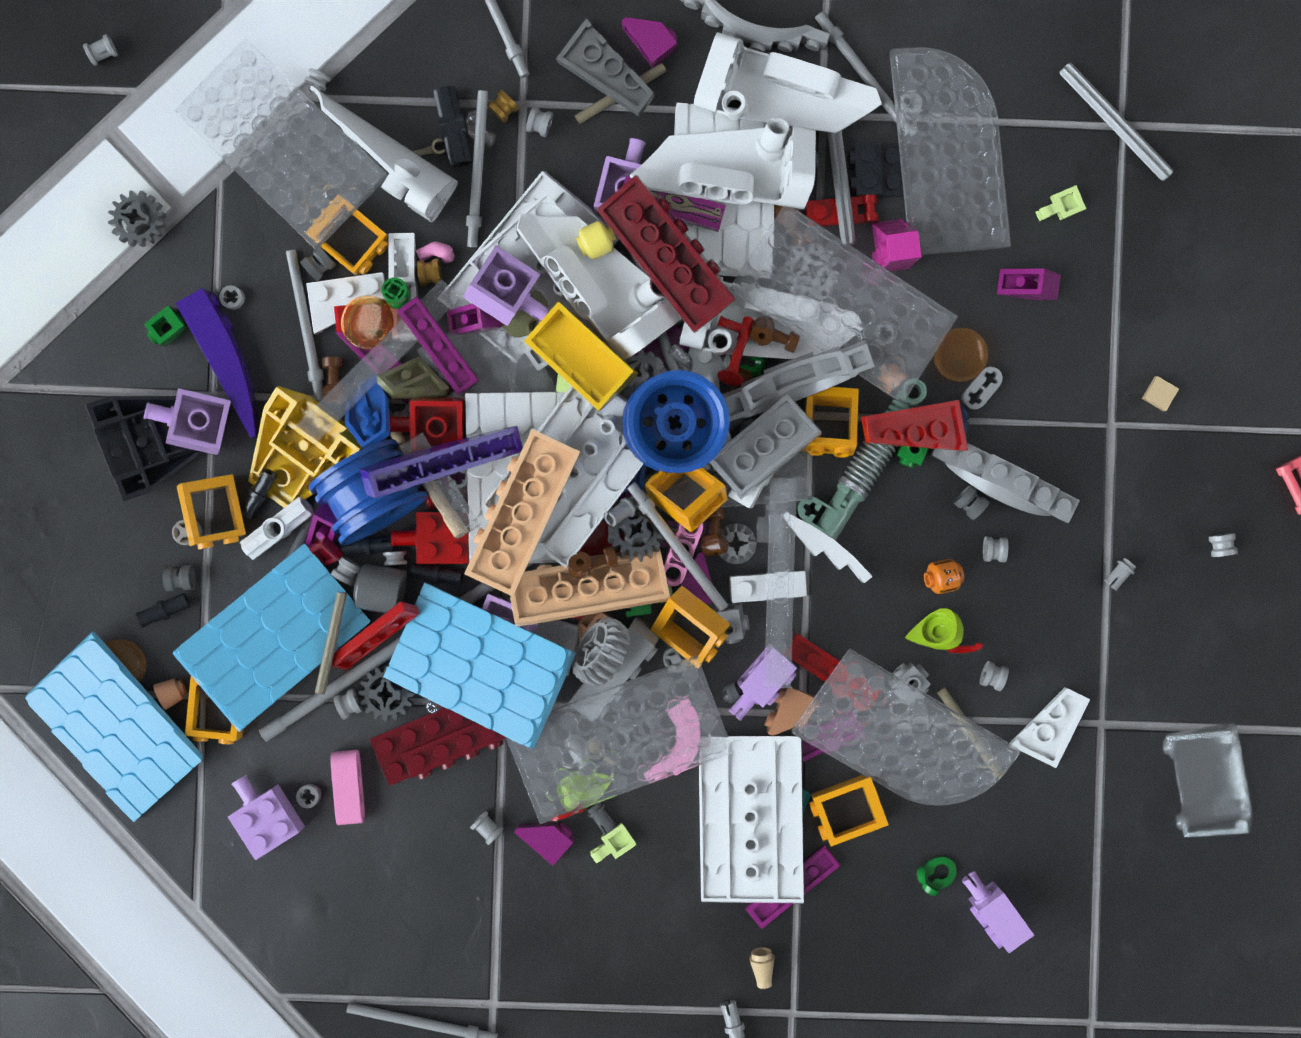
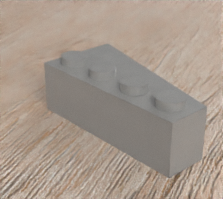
M641 615L636 616L628 628L629 635L631 636L628 642L630 647L627 649L628 655L623 660L624 664H621L618 668L619 672H615L611 680L608 679L606 684H601L598 687L582 683L568 703L591 722L597 716L602 718L611 707L608 704L613 697L618 699L626 689L623 684L627 679L630 678L633 681L642 670L639 666L644 659L649 661L658 649L655 648L659 637L650 630L653 625Z

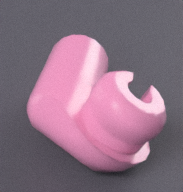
M438 241L431 242L416 250L421 261L437 256L442 258L444 263H450L455 258L453 248Z

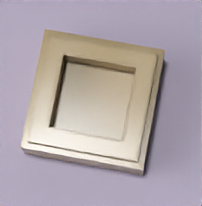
M1155 376L1142 399L1162 411H1167L1179 388Z

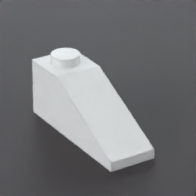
M805 571L729 576L730 600L732 603L807 596Z

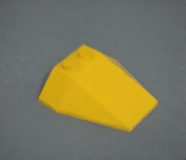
M277 386L263 409L248 482L255 486L264 468L274 471L278 475V479L268 494L271 499L285 508L300 496L306 500L313 495L309 490V485L315 478L336 463L360 451L362 447L346 427L345 422L311 396Z

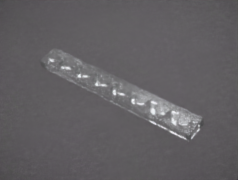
M441 279L421 301L436 322H438L460 300V297ZM401 320L295 426L314 445L377 383V376L390 370L418 342L405 322Z
M770 478L764 687L791 688L796 478Z

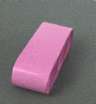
M678 523L675 535L681 543L689 546L688 553L693 557L703 531V523L692 533ZM670 546L663 565L665 575L670 567H676L680 570L677 578L671 579L666 575L667 585L677 586L683 582L688 569Z
M359 750L333 751L331 753V773L337 825L364 823L365 807Z

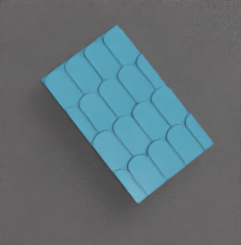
M303 544L273 568L272 571L172 653L239 732L322 662L337 591L346 592L318 558L309 551L310 549L306 544ZM348 594L334 653L371 622L362 610L356 607L355 602Z
M424 583L420 596H418L415 603L420 614L406 624L400 637V642L397 644L390 660V665L387 667L383 677L445 708L451 709L488 729L494 730L519 744L535 749L576 652L523 627H515V624L433 585Z
M94 631L25 697L29 706L52 729L51 732L82 762L84 769L106 790V794L133 822L202 761L203 755Z

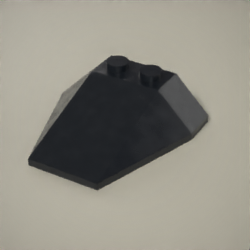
M110 396L85 404L96 440L112 481L123 502L148 494L203 453L193 449L166 444L169 430L167 423L144 419L147 402L171 408V406L175 405L176 396Z

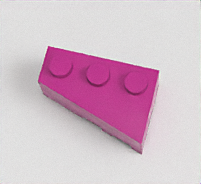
M903 219L872 223L876 250L872 252L873 265L878 267L879 273L909 269L922 257L918 230L908 226V223L903 222Z

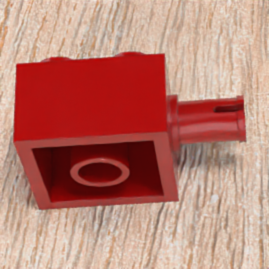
M413 398L410 400V417L390 416V432H410L411 453L466 438L465 398Z
M416 512L415 530H392V546H415L417 548V564H469V530L464 536L456 539L444 522L440 512ZM457 512L468 528V512Z

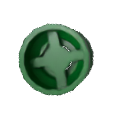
M392 277L383 283L381 293L390 308L398 310L411 301V294L402 279Z

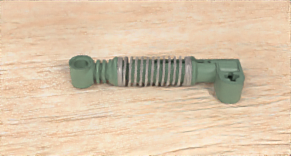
M916 378L905 381L895 395L897 400H892L893 405L888 407L890 411L886 410L885 413L919 407L927 394L925 384ZM908 386H915L918 389L919 395L916 399H911L907 396L906 389ZM863 441L864 447L860 446L861 452L856 451L858 457L853 456L856 460L855 462L850 461L853 465L852 467L847 466L850 470L844 471L847 475L841 476L842 478L837 483V491L827 505L815 497H806L798 503L797 514L799 518L832 539L837 540L859 502H864L865 498H867L868 493L866 491H871L869 486H874L872 481H877L876 476L879 477V472L883 471L882 467H886L885 462H889L888 457H892L891 452H895L894 447L898 446L871 444ZM813 503L815 505L814 510L817 512L821 506L826 508L816 525L812 523L816 515L810 514L806 516V510L803 508L804 505Z

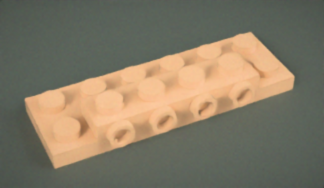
M531 429L519 457L513 456L507 470L511 474L507 482L502 480L496 491V494L500 496L496 506L490 504L484 517L489 520L485 530L479 528L473 542L478 545L467 566L465 575L511 596L514 595L580 451Z
M653 551L651 559L644 555L643 562H640L638 557H634L633 561L629 562L628 555L620 558V552L616 553L618 566L608 568L604 564L591 569L589 575L584 579L571 576L568 569L569 566L565 568L562 565L552 567V565H542L537 567V570L524 572L514 595H510L515 627L668 601L670 594L661 551Z

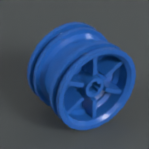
M684 370L666 371L640 384L629 396L622 416L623 436L633 455L645 466L669 473L691 472L711 462L722 450L728 437L730 425L729 410L718 388L707 378ZM659 394H664L667 397L665 404L657 402ZM685 395L692 396V404L687 405L684 403L683 398ZM676 416V422L679 424V427L670 429V423L667 420ZM651 417L653 419L652 426L646 427L643 424V419ZM703 418L705 420L703 428L697 427V419ZM663 440L666 443V447L663 450H658L656 448L657 441ZM690 441L692 448L689 451H685L682 447L683 442Z
M395 439L381 441L348 456L324 471L310 483L309 490L311 493L317 494L315 497L317 504H328L338 520L332 526L334 534H341L338 539L341 545L357 542L386 528L408 515L428 499L425 491H419L422 484L378 498L366 495L359 469L403 456V451L397 450L399 444Z

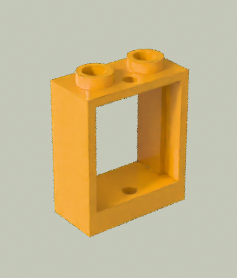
M340 195L336 197L306 233V235L355 276L365 275L373 265L371 261L377 254L382 255L389 246V236ZM347 211L378 236L355 266L324 241V238Z
M830 387L804 398V412L811 420L813 417V405L850 408L848 439L817 437L802 452H808L814 456L823 455L824 453L834 454V456L845 458L849 455L853 456L857 447L859 389Z
M703 468L683 473L659 471L657 474L652 475L645 484L647 495H649L652 501L691 533L728 500L725 485ZM685 474L706 491L686 509L682 510L663 493Z
M233 474L181 483L177 486L190 546L197 545L198 550L214 547L213 542L223 540L224 544L239 542V537L246 535ZM226 488L235 530L200 537L191 494Z
M681 586L668 599L650 630L699 668L704 661L710 663L718 652L715 647L719 648L727 639L728 635L725 632L730 623L685 587ZM677 612H680L710 636L705 646L673 622Z
M191 676L185 736H192L193 741L207 742L211 738L218 739L220 744H234V741L243 737V730L239 732L232 723L231 731L196 728L201 686Z
M868 773L811 794L813 799L812 802H809L814 817L819 816L822 825L818 826V830L822 840H828L830 846L889 825L871 776ZM862 787L874 820L833 835L821 802Z

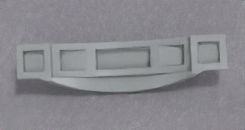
M680 0L690 9L697 10L701 8V19L705 20L707 25L716 28L720 25L723 27L722 34L741 39L743 44L749 46L750 49L763 53H770L773 44L777 45V48L784 52H797L800 43L805 44L804 46L810 50L819 51L820 49L824 51L830 33L815 29L809 25L794 28H771L753 24L733 15L716 0Z
M864 340L843 349L837 346L813 355V352L771 367L764 370V375L745 381L741 384V388L722 395L729 410V420L733 421L741 417H750L767 411L787 393L794 401L842 383L855 377L858 373L875 366L867 343Z
M967 443L968 451L933 449L930 456L944 462L955 474L979 491L1013 508L1036 515L1053 516L1065 523H1069L1080 501L1060 491L1059 488L1039 479L1038 476Z

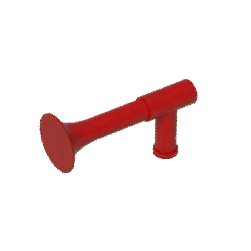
M720 315L717 323L718 327L721 326L738 333L737 342L726 370H721L717 373L718 379L727 385L738 386L743 383V378L739 375V365L754 324V319L749 316L743 317L742 323H738Z

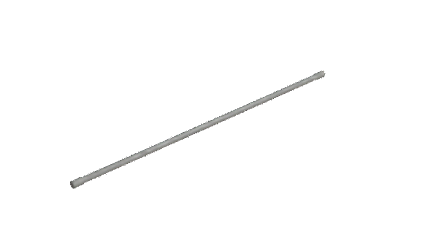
M755 415L730 421L729 433ZM690 445L684 448L685 451L691 449ZM652 469L645 474L642 490L646 489L645 484L648 479L659 471ZM528 563L526 568H528L534 563ZM481 583L461 596L460 599L474 604L496 588ZM400 637L327 685L325 695L315 693L284 715L275 718L260 728L259 733L266 742L270 741L285 731L287 727L364 677L368 672L373 671L391 659L397 644L400 642Z

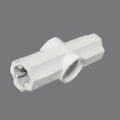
M302 496L298 497L275 516L265 520L262 526L240 542L242 550L252 560H255L278 541L288 537L294 529L313 516V508ZM275 522L281 526L280 534L275 533L273 529Z

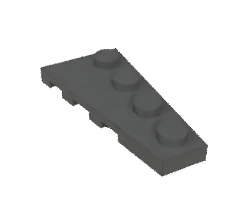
M585 19L556 58L558 64L639 117L654 98V92L633 69L628 67L623 58L608 45L605 38L592 27V24L587 19Z

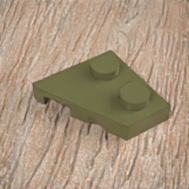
M420 356L377 376V383L391 399L447 396L449 393V387Z

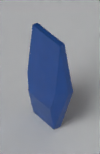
M376 373L346 393L345 425L363 449L379 443L391 435L389 399L386 392L377 383L378 375Z

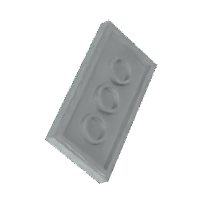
M787 393L725 444L718 455L709 463L742 500L820 436L822 432Z

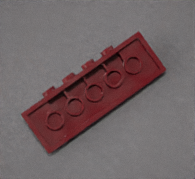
M638 175L632 177L596 209L694 333L698 332L736 300L721 281L722 278L718 274L721 272L718 264L713 259L708 261L702 254L705 251L702 244L696 238L691 240L685 233L689 230L687 225L679 217L675 220L669 211L672 210V207L664 197L659 199L657 196H654Z
M443 707L372 737L369 740L387 783L391 786L410 777L417 776L419 780L433 774L432 769L441 766L442 770L457 764L455 759L462 756L466 760L480 754L479 749L488 746L489 750L495 749L503 745L502 740L506 737L451 709Z

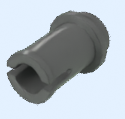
M598 800L586 809L588 811L587 816L589 818L592 817L603 835H606L617 824L604 809L605 804L600 803Z

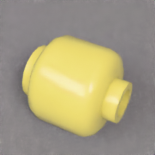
M596 221L582 227L579 230V236L576 237L583 256H588L592 260L613 251L612 242L617 240L610 226L605 227L602 221Z

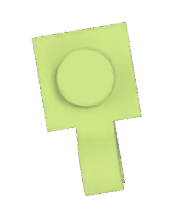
M1073 186L1052 195L1050 198L1053 204L1039 209V211H1036V215L1039 221L1058 214L1059 219L1063 220L1084 211L1086 207L1077 186Z
M621 822L611 832L602 835L601 839L604 844L597 846L590 853L594 861L598 863L610 853L617 859L637 844Z

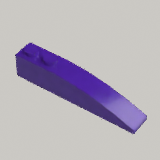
M201 288L176 302V305L251 438L257 439L260 428L257 403L244 357L231 331L233 324L226 314L222 315L218 306L221 303L216 294Z
M512 426L409 453L359 470L366 495L378 498L520 453L523 446L518 426Z

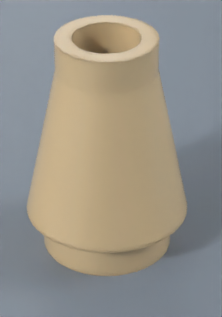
M765 947L752 950L749 958L757 981V987L761 989L772 986L775 959L771 949Z

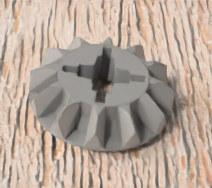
M729 524L721 530V536L725 537L728 542H732L736 532L738 539L747 542V544L739 547L738 555H736L734 547L728 546L727 553L719 554V556L728 563H744L755 553L757 543L755 535L743 524Z

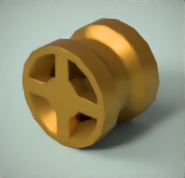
M502 90L497 93V98L494 101L487 103V107L503 123L508 120V116L512 112H516L519 109L517 104Z
M433 259L427 263L423 260L417 262L421 287L427 286L428 283L442 284L439 259Z

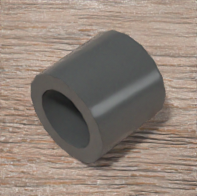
M368 563L364 564L357 574L354 585L356 607L362 610L387 613L398 603L404 602L407 588V571Z

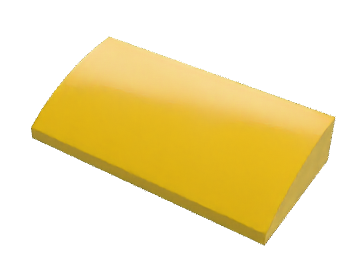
M560 302L556 303L524 340L530 348L598 411L607 406L638 374Z

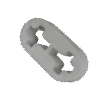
M987 367L978 373L962 394L961 401L965 408L976 410L985 405L1002 383L1003 376L1000 370L995 367ZM985 373L988 375L994 373L993 379L995 384L989 383L986 387L982 386L987 379L984 376ZM978 390L982 391L977 397L980 402L970 404L971 398L968 394H974Z

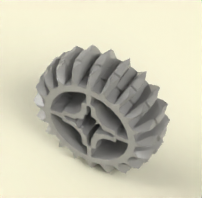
M610 617L597 619L593 626L590 624L589 629L584 632L583 637L579 639L578 646L575 648L576 655L571 666L573 674L587 685L590 684L598 687L601 684H606L608 679L611 680L615 672H619L618 668L621 664H624L623 660L628 655L627 649L630 647L628 642L631 637L629 630L620 621Z

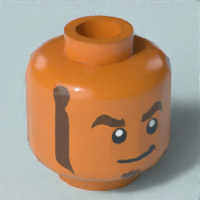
M953 559L935 561L928 565L927 572L924 573V582L936 594L953 592L958 590L961 583L964 582V571L962 566Z

